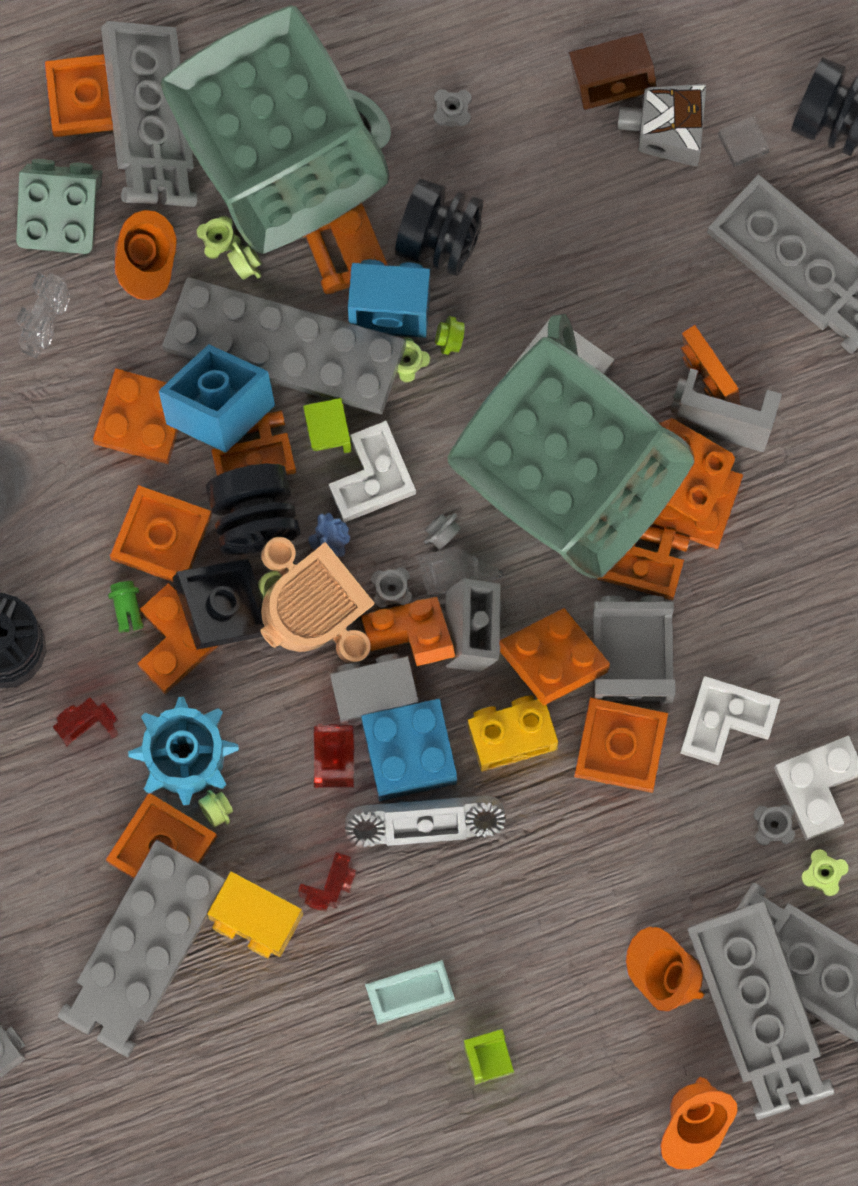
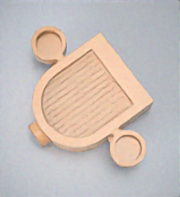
M275 537L268 541L261 551L262 561L267 568L278 571L282 577L268 589L262 602L261 614L264 627L261 629V634L265 640L274 648L280 645L291 651L306 652L317 649L333 639L336 643L337 655L342 661L354 663L365 659L370 652L368 637L358 630L347 631L346 627L375 603L328 544L324 542L300 563L294 565L293 561L296 551L290 540L284 537Z

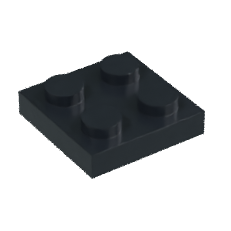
M249 559L178 571L172 579L196 650L263 637L261 634V629L264 627L261 614L263 600Z

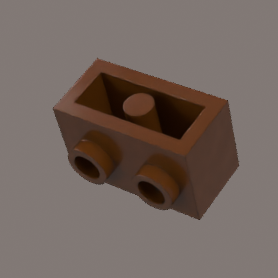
M643 32L569 52L573 77L584 110L644 94L646 88L657 87L654 65Z

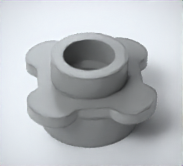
M440 89L435 93L434 100L437 103V111L433 115L435 123L441 126L456 127L466 126L470 122L471 115L468 113V104L471 102L472 97L468 91L460 90L458 93ZM455 105L456 109L450 110L449 106Z
M442 513L438 515L425 529L429 535L423 542L426 545L429 542L433 543L438 549L443 548L461 529L454 521L457 515L455 513L449 514L447 517Z
M397 568L396 570H386L384 572L378 570L373 573L371 582L376 588L374 603L378 608L385 609L390 604L398 603L405 605L412 601V593L408 591L407 585L410 574L406 569ZM390 585H394L396 588L392 592L388 590Z
M785 804L780 807L770 808L759 806L754 812V819L758 821V832L755 835L756 841L761 845H768L774 841H781L783 844L791 843L795 838V832L791 829L792 808ZM773 821L778 823V827L775 829L771 827V822Z

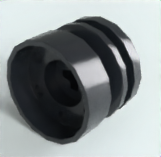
M822 57L801 101L791 131L815 141L823 128L827 127L831 129L828 147L834 149L841 134L848 137L842 153L852 156L858 146V75L850 87L845 86L843 81L846 67Z
M419 179L410 196L400 224L395 244V255L420 263L430 248L434 250L433 268L441 269L447 256L450 255L447 273L458 276L468 258L471 257L480 234L483 199L472 197L464 212L465 193L457 192L450 205L446 206L444 205L445 187Z
M269 463L249 465L222 473L206 484L212 514L224 516L215 523L217 534L222 535L218 539L222 553L228 555L258 553L262 551L268 541L275 537H284L292 541L301 534L298 520L293 519L296 516L294 505L282 503L291 496L284 466Z
M0 592V630L3 629L7 636L0 637V689L17 687L33 678L42 667L46 654L45 635L30 607L18 597Z

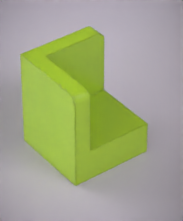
M342 398L303 405L305 422L313 451L342 446L344 453L352 452Z
M503 1029L464 1040L463 1047L475 1085L514 1073Z

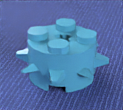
M178 697L175 708L164 711L160 714V717L147 713L141 716L147 728L143 736L142 746L128 751V755L130 758L145 762L150 773L144 788L148 794L163 788L172 793H178L182 804L189 805L193 793L203 791L210 786L220 789L226 786L220 773L223 769L224 757L238 751L239 745L221 739L217 727L223 712L219 708L203 715L197 709L189 708L184 697ZM188 744L190 751L193 752L188 753L186 758H179V755L174 753V751H180V745Z

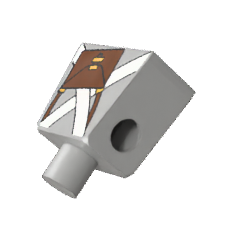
M695 84L646 88L644 90L642 108L620 106L618 129L640 131L638 151L641 153L691 166H698L702 143L706 85Z

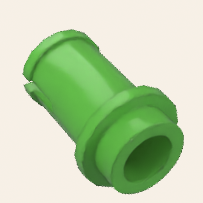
M124 581L111 585V593L108 594V598L113 599L119 633L129 632L127 615L131 617L133 631L142 629L144 625L141 620L136 594L139 593V588L134 587L133 581Z

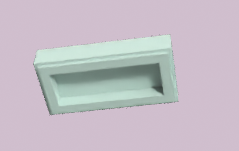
M443 960L365 984L377 1025L455 1001Z

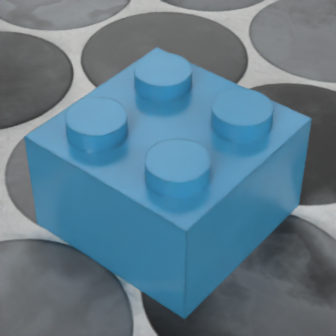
M371 259L363 260L361 263H352L348 300L349 323L392 336L426 338L430 302V269L410 262L402 263L400 266H387L381 261Z
M210 344L159 390L167 425L225 453L275 406L268 371Z
M440 699L361 715L379 801L457 785V773Z

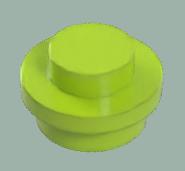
M448 316L445 323L440 322L438 324L435 344L441 346L442 354L458 353L461 349L465 325L463 322L456 321V317Z

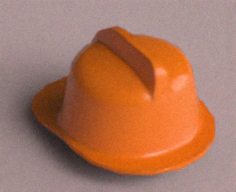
M143 210L133 213L125 220L115 242V274L119 284L128 294L142 300L160 297L167 290L171 280L177 238L174 228L166 217L156 211Z
M647 927L640 930L633 937L627 950L626 965L628 975L634 985L657 1010L669 1012L678 1006L691 1002L693 999H702L705 993L701 989L703 971L700 962L693 955L686 952L668 932L659 927Z
M699 1077L694 1084L680 1089L673 1096L670 1103L671 1120L663 1134L660 1145L661 1155L666 1163L676 1169H692L701 1166L711 1159L720 1147L738 1112L737 1103L734 1098L728 1093L718 1091L703 1077Z

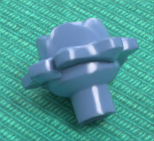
M330 513L318 515V525L315 528L316 534L309 536L311 548L316 550L326 542L337 557L345 556V545L350 541L349 528L346 523L339 518L334 519Z

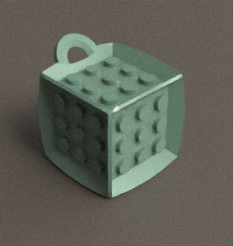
M290 5L228 33L185 60L161 80L160 84L163 94L189 146L221 194L241 236L257 253L264 254L282 247L329 224L368 199L389 181V170L382 153V149L387 145L391 136V128L386 115L370 98L357 91L347 89L328 52L296 6ZM359 112L369 121L371 126L370 132L364 126Z
M566 314L552 315L550 317L548 337H542L497 384L469 421L447 456L451 468L493 506L535 538L560 553L576 571L590 578L603 577L632 548L665 508L695 462L693 451L686 441L672 431L662 427L625 391L578 356L573 328Z

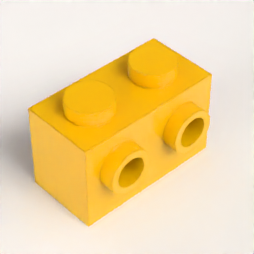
M528 695L513 700L511 702L512 707L497 711L495 706H491L473 713L474 718L468 719L467 728L481 772L557 750L558 739L547 704L543 706L538 699L535 700L533 695Z
M230 871L207 915L214 922L212 929L230 939H233L235 934L250 941L247 946L250 950L265 958H269L271 953L281 957L303 917V911L301 908Z

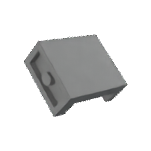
M691 368L687 380L679 378L670 411L677 414L676 420L699 434L760 452L765 451L781 400V393L767 390L761 410L758 411L694 392L693 389L698 370Z
M605 596L601 598V601L594 602L593 643L610 663L608 673L593 680L594 698L616 703H673L675 698L672 624L674 602H665L664 597L645 596L641 598V602H625V598L622 596Z

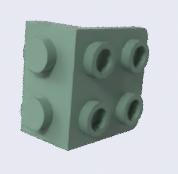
M34 159L32 164H26L19 172L17 245L26 249L79 254L90 253L94 244L96 193L102 186L103 171L93 170V165L88 163H70V168L55 166L54 161L47 159Z

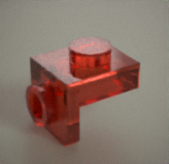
M91 697L78 707L71 705L63 710L56 718L58 723L53 726L55 733L66 747L97 722L111 739L118 735L113 725L118 721L116 716L104 702L97 706Z
M329 724L314 726V788L354 787L355 749L354 727L352 725Z
M335 853L324 890L300 884L298 894L299 897L305 899L304 905L324 912L327 911L328 906L338 909L343 891L351 892L357 870L351 868L352 859L350 856Z

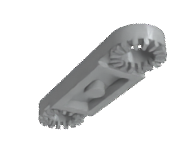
M492 796L363 805L352 809L345 818V833L347 839H350L352 844L356 843L358 847L360 845H363V847H367V845L374 846L375 844L392 846L465 840L467 837L473 836L487 838V835L492 837L494 833L498 834L501 832L500 829L504 828L506 818L503 804ZM483 809L486 812L489 809L491 813L494 812L496 815L488 822H480L475 819V814H479L478 811L480 813L483 812ZM362 819L365 821L369 819V822L373 821V824L376 826L371 831L362 832L355 828V824L357 825L358 821L362 822Z

